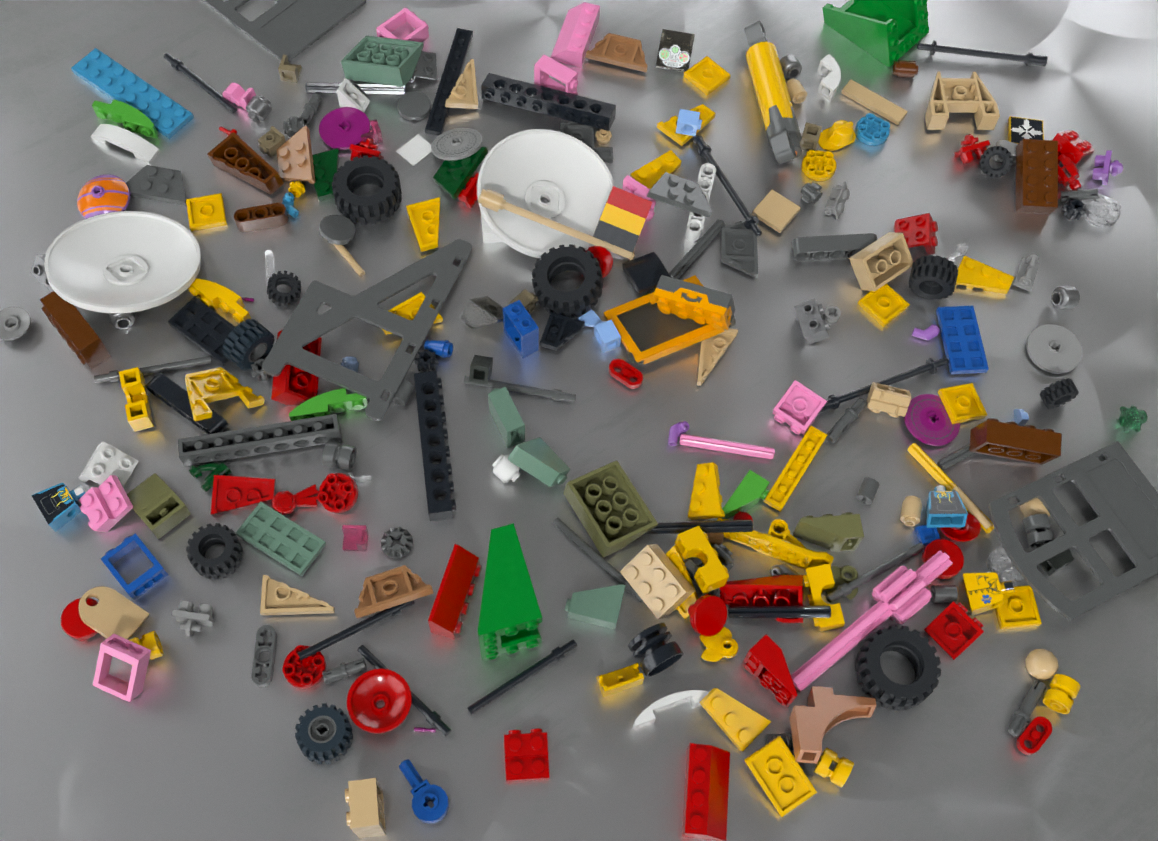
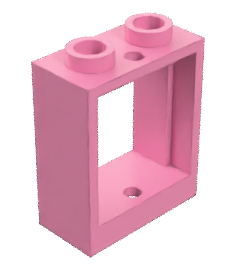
M405 7L378 26L376 31L377 37L398 39L392 32L408 22L416 30L402 40L423 42L429 37V27L425 21L419 19L414 12Z
M543 55L534 65L535 85L578 95L577 72L546 55ZM549 75L565 83L566 87L556 82L555 80L549 78Z
M112 634L100 645L93 686L122 700L131 702L143 691L151 650L116 634ZM112 656L133 665L129 683L109 674Z

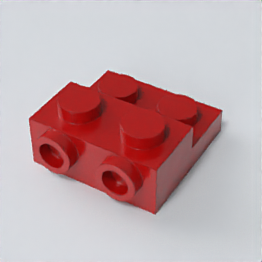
M954 601L924 629L953 660L984 632L981 629L983 624L975 617L971 619L966 614L968 610L960 602L956 604Z
M540 728L531 729L530 733L521 734V730L508 731V735H504L506 782L548 780L547 732H543Z

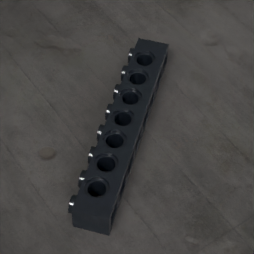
M488 73L481 85L482 99L606 131L610 130L615 120L616 105L492 73Z
M437 371L414 373L429 520L452 519L453 511L457 510L455 499H451V493H454L453 481H449V475H452L451 463L447 464V457H450L449 446H445V440H448L447 428L443 429V423H446L445 411H441V406H444L443 394L439 395V389H442L441 377L437 378ZM430 408H434V409H435L434 411H431V412H430V411H427V410L430 409ZM432 425H436V426H437V427L434 428V429L429 428V427L432 426ZM434 442L440 443L437 446H431ZM435 460H441L439 464L433 463ZM438 477L443 478L440 482L434 481ZM440 495L446 496L443 500L436 499Z

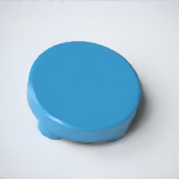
M868 113L857 122L855 128L856 137L862 143L869 146L881 145L889 136L890 123L875 116L873 113Z

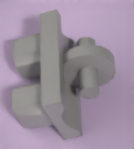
M182 600L178 610L173 609L172 616L176 617L177 622H183L180 623L179 628L185 629L186 636L191 637L194 631L201 632V625L214 626L215 621L212 618L213 607L211 605L202 603L198 613L192 612L194 604Z

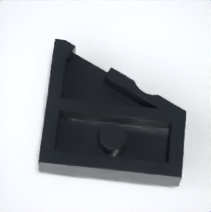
M551 312L540 340V346L558 351L584 328L585 322Z

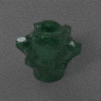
M1134 405L1130 408L1124 406L1119 408L1121 414L1119 419L1116 420L1124 427V432L1129 433L1131 430L1139 432L1141 425L1147 421V413L1142 409H1137Z

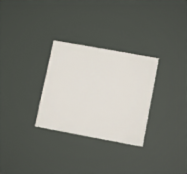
M417 134L396 152L414 166L430 154L432 149L431 144Z

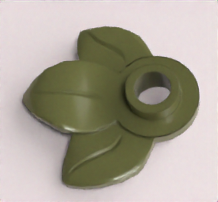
M832 565L831 570L835 584L834 588L826 589L827 595L837 590V587L841 584L849 583L858 578L857 570L849 565L841 568ZM844 574H849L851 578H846ZM858 587L852 590L851 594L847 595L846 598L852 600L858 593Z

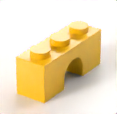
M139 367L119 371L121 387L128 403L125 405L128 423L134 432L154 427L147 388L145 387V378Z
M700 526L678 534L674 544L678 546L683 559L696 557L704 564V566L697 569L694 575L703 594L724 586L729 578L728 570L721 564L717 551L711 547L707 534L701 530Z
M830 564L806 568L805 575H803V583L805 587H809L810 595H807L809 606L831 607L830 618H812L814 627L818 626L819 632L844 627L845 622L840 603L827 604L821 598V593L824 590L834 588L835 582Z

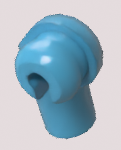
M290 192L285 193L282 204L285 205L287 213L296 218L299 215V211L293 207L294 195Z

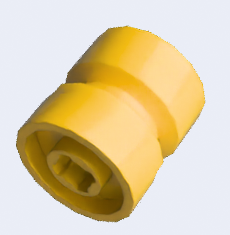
M155 630L143 634L141 639L135 637L129 640L150 649V660L164 656L160 639Z
M1055 674L1050 683L1051 689L1046 691L1043 703L1055 712L1068 714L1074 704L1073 699L1077 697L1081 686L1069 676Z
M826 747L815 766L814 773L823 778L830 777V782L843 787L852 771L854 762L844 756L839 758L835 751ZM831 762L835 763L833 770L828 769Z

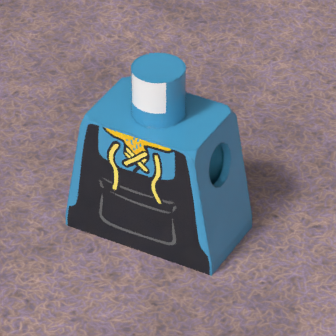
M60 483L31 496L48 525L56 532L81 512L77 501L86 492L81 485L70 491L64 483Z
M943 485L936 486L934 491H930L928 494L926 527H965L968 512L958 492L946 491V487Z

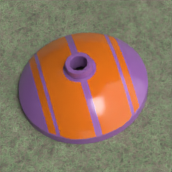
M111 174L99 175L89 180L81 188L77 198V206L80 213L86 219L101 214L125 211L130 201V190L124 180L118 176Z

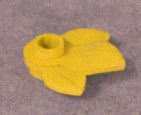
M723 627L714 636H699L703 645L707 647L701 655L703 660L718 662L723 657L732 658L738 652V643L732 639V633L726 627Z

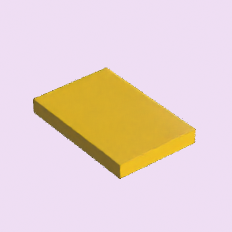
M781 736L776 737L744 759L746 765L781 817L817 793L798 762H795L794 756Z

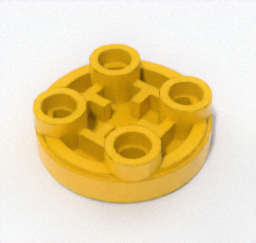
M820 150L807 151L801 164L805 176L814 181L829 180L836 170V161L833 158V153Z

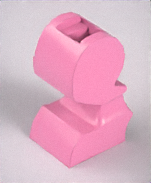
M231 83L222 93L225 99L235 103L238 107H242L244 110H246V106L252 97L256 96L253 88H248L245 92L237 83Z

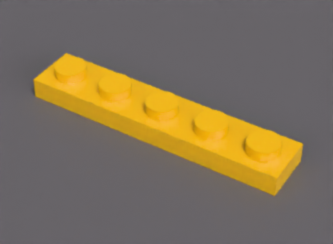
M813 426L809 427L766 496L764 503L780 512L782 511L825 441L827 434Z

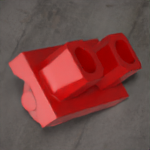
M968 134L965 136L964 141H961V145L965 147H961L960 151L955 152V157H960L963 164H967L974 160L972 153H975L977 159L980 160L981 155L987 150L990 142L987 140L976 143L979 141L978 137L974 138L972 134Z
M368 138L366 142L361 141L360 146L350 144L349 149L352 152L351 161L355 157L363 158V156L370 158L375 156L379 157V160L384 159V156H381V152L377 151L378 145L373 144L372 138Z
M479 173L470 178L466 184L467 188L463 189L458 196L460 201L465 202L467 208H472L478 200L477 180Z

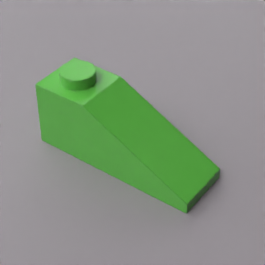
M749 470L722 510L725 513V517L721 518L729 519L738 512H743L757 505L760 499L764 500L770 492L767 489L770 482Z

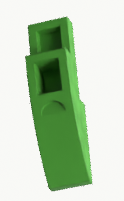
M113 99L111 104L96 100L92 104L96 116L101 119L123 123L126 130L142 134L146 137L158 138L159 136L152 121L131 105Z
M345 388L332 390L303 402L289 413L291 421L326 416L332 412L342 413L346 410H362L367 407L368 400L357 393L347 394Z

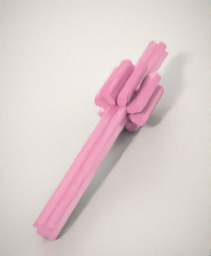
M939 551L915 572L912 569L908 570L906 566H900L874 587L872 597L878 603L791 674L795 689L802 692L888 618L892 621L895 620L897 624H904L930 602L932 597L931 592L925 587L953 564L949 560L950 557L945 552Z

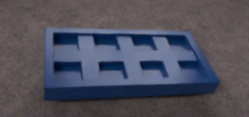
M974 306L938 307L936 314L946 358L949 360L950 375L987 373L989 368Z

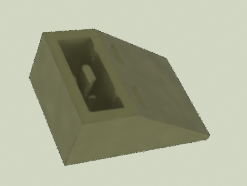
M156 473L127 494L133 505L132 510L158 540L191 515L184 502Z
M846 512L838 516H833V514H825L821 517L804 516L799 520L793 536L834 552L855 551L864 538L860 514Z

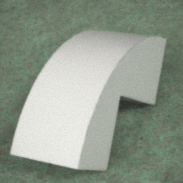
M828 54L820 61L817 73L824 77L820 82L818 93L831 101L837 92L841 71L836 60Z

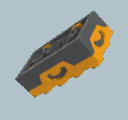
M661 275L654 292L655 300H658V309L662 313H672L681 319L689 318L698 324L706 323L719 330L722 328L728 330L735 313L732 294Z

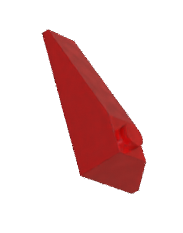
M777 575L727 581L724 586L720 587V598L729 606H803V575ZM776 618V621L782 623H803V618Z

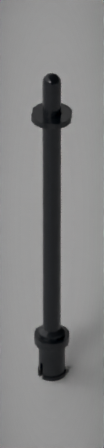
M934 40L932 44H917V49L930 51L932 56L935 52L1019 61L1024 62L1026 66L1039 65L1044 67L1048 59L1047 56L1033 55V53L1017 55L937 45V42Z
M696 136L692 142L698 149L699 156L705 157L708 163L715 166V174L746 220L744 226L746 229H752L756 236H761L762 231L757 225L759 223L758 217L751 216L711 155V147L705 143L702 136Z
M929 358L923 366L876 383L889 386L928 371L933 375L936 374L937 368L947 365L949 360L942 358L933 361L932 358ZM871 385L838 397L835 395L828 396L825 399L827 403L820 413L829 409H838L840 403L868 394Z

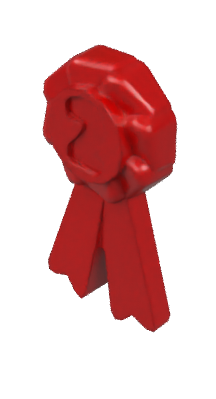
M316 484L294 495L289 491L278 492L272 499L273 509L282 515L291 514L296 507L316 508L318 499L315 495H318L319 491L316 489Z

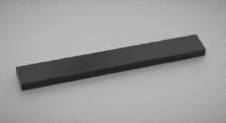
M460 28L456 30L425 127L426 134L439 136L444 131L450 108L445 107V103L462 73L473 37V31Z

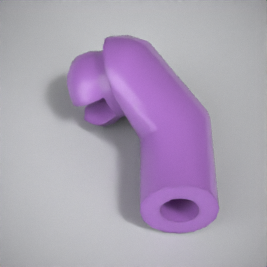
M934 324L925 330L915 327L912 336L929 341L936 337L940 330Z
M678 422L670 427L669 446H677L678 437L686 433L690 428L688 422Z

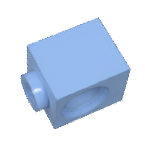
M680 109L676 133L696 137V132L701 129L702 120L699 119L700 112Z
M612 319L602 321L595 326L594 336L603 353L620 347L621 336Z

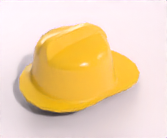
M845 120L834 122L831 127L821 132L818 141L819 146L827 151H835L853 143L856 139L853 122Z

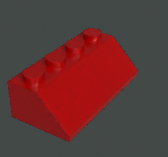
M283 330L277 333V339ZM320 337L305 345L303 349L320 356L322 338ZM286 365L279 376L273 377L271 399L285 405H300L317 396L319 377L292 365Z
M454 544L428 619L431 633L454 640L456 634L461 633L463 626L461 619L463 614L466 615L470 603L467 601L469 595L473 596L476 588L474 581L476 577L480 576L482 570L479 557L457 544Z
M689 744L686 759L682 837L726 841L730 752L712 745Z

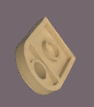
M105 586L88 590L79 602L81 620L106 639L112 634H116L130 640L149 617L148 612L116 590ZM95 597L99 600V603L96 606H89L86 604L87 599Z

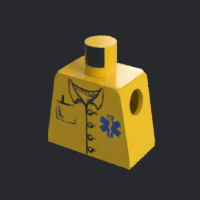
M995 572L963 574V582L972 616L1004 605L1003 595L1014 593L1012 581L999 582L998 574Z

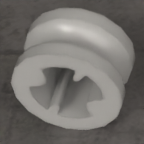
M828 306L825 309L823 318L824 320L827 319L829 324H835L839 320L841 311L836 306Z

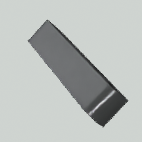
M874 233L795 238L791 244L794 259L797 261L845 259L852 257L878 239Z

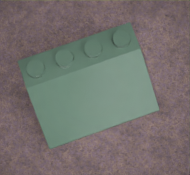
M365 36L341 60L345 78L353 81L404 87L412 78L424 44L423 42Z

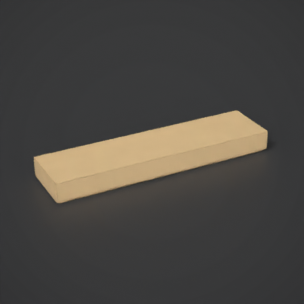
M850 80L841 92L843 95L896 125L900 124L908 112L853 80Z

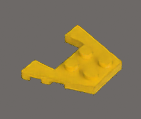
M222 367L190 373L185 376L186 388L195 422L212 417V411L206 403L239 396L249 409L264 405L265 399L261 395L256 396L253 394V390L250 387L242 386L238 383L239 380Z

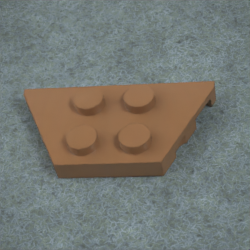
M608 33L603 40L595 44L591 51H586L585 58L647 72L648 66L645 63L641 40Z
M307 126L301 128L277 149L278 170L282 181H308L310 184L315 183L310 130Z
M404 565L365 578L364 588L359 596L360 602L354 612L356 618H360L433 594L434 592L430 584H425L421 577L412 573Z

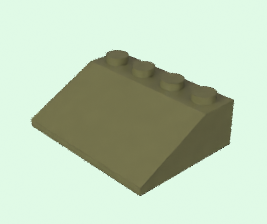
M617 460L566 484L563 494L603 558L621 550L658 525Z

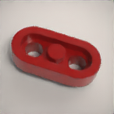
M614 359L610 362L609 374L631 389L639 388L642 385L643 375L638 369L622 359Z
M1041 716L1031 720L1017 738L1016 744L1019 751L1025 755L1036 753L1052 733L1051 722ZM1036 726H1039L1042 731H1037ZM1024 741L1030 744L1029 748L1025 746Z

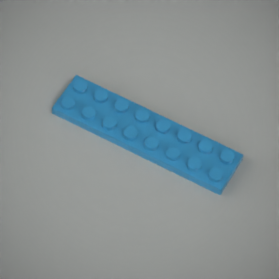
M97 48L71 68L74 74L110 99L124 102L141 111L152 121L156 130L169 139L194 118L190 111Z

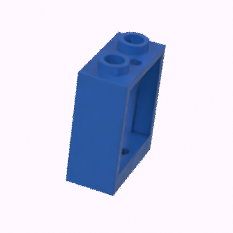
M520 300L504 307V332L521 357L525 358L538 351L539 327Z
M136 533L125 538L119 546L110 549L101 558L133 600H136L168 576L167 572ZM139 546L154 566L128 585L113 564Z

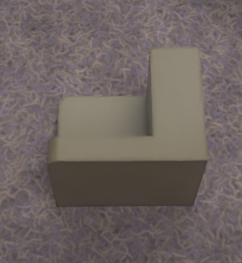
M283 54L278 68L281 80L297 83L302 71V66L290 64L285 54Z

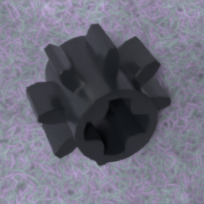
M1069 199L1062 207V210L1065 211L1063 216L1070 221L1079 220L1086 212L1083 209L1085 204L1078 199Z
M427 349L423 352H418L419 358L414 359L415 364L418 365V371H435L434 365L439 364L438 359L435 358V352L431 353Z

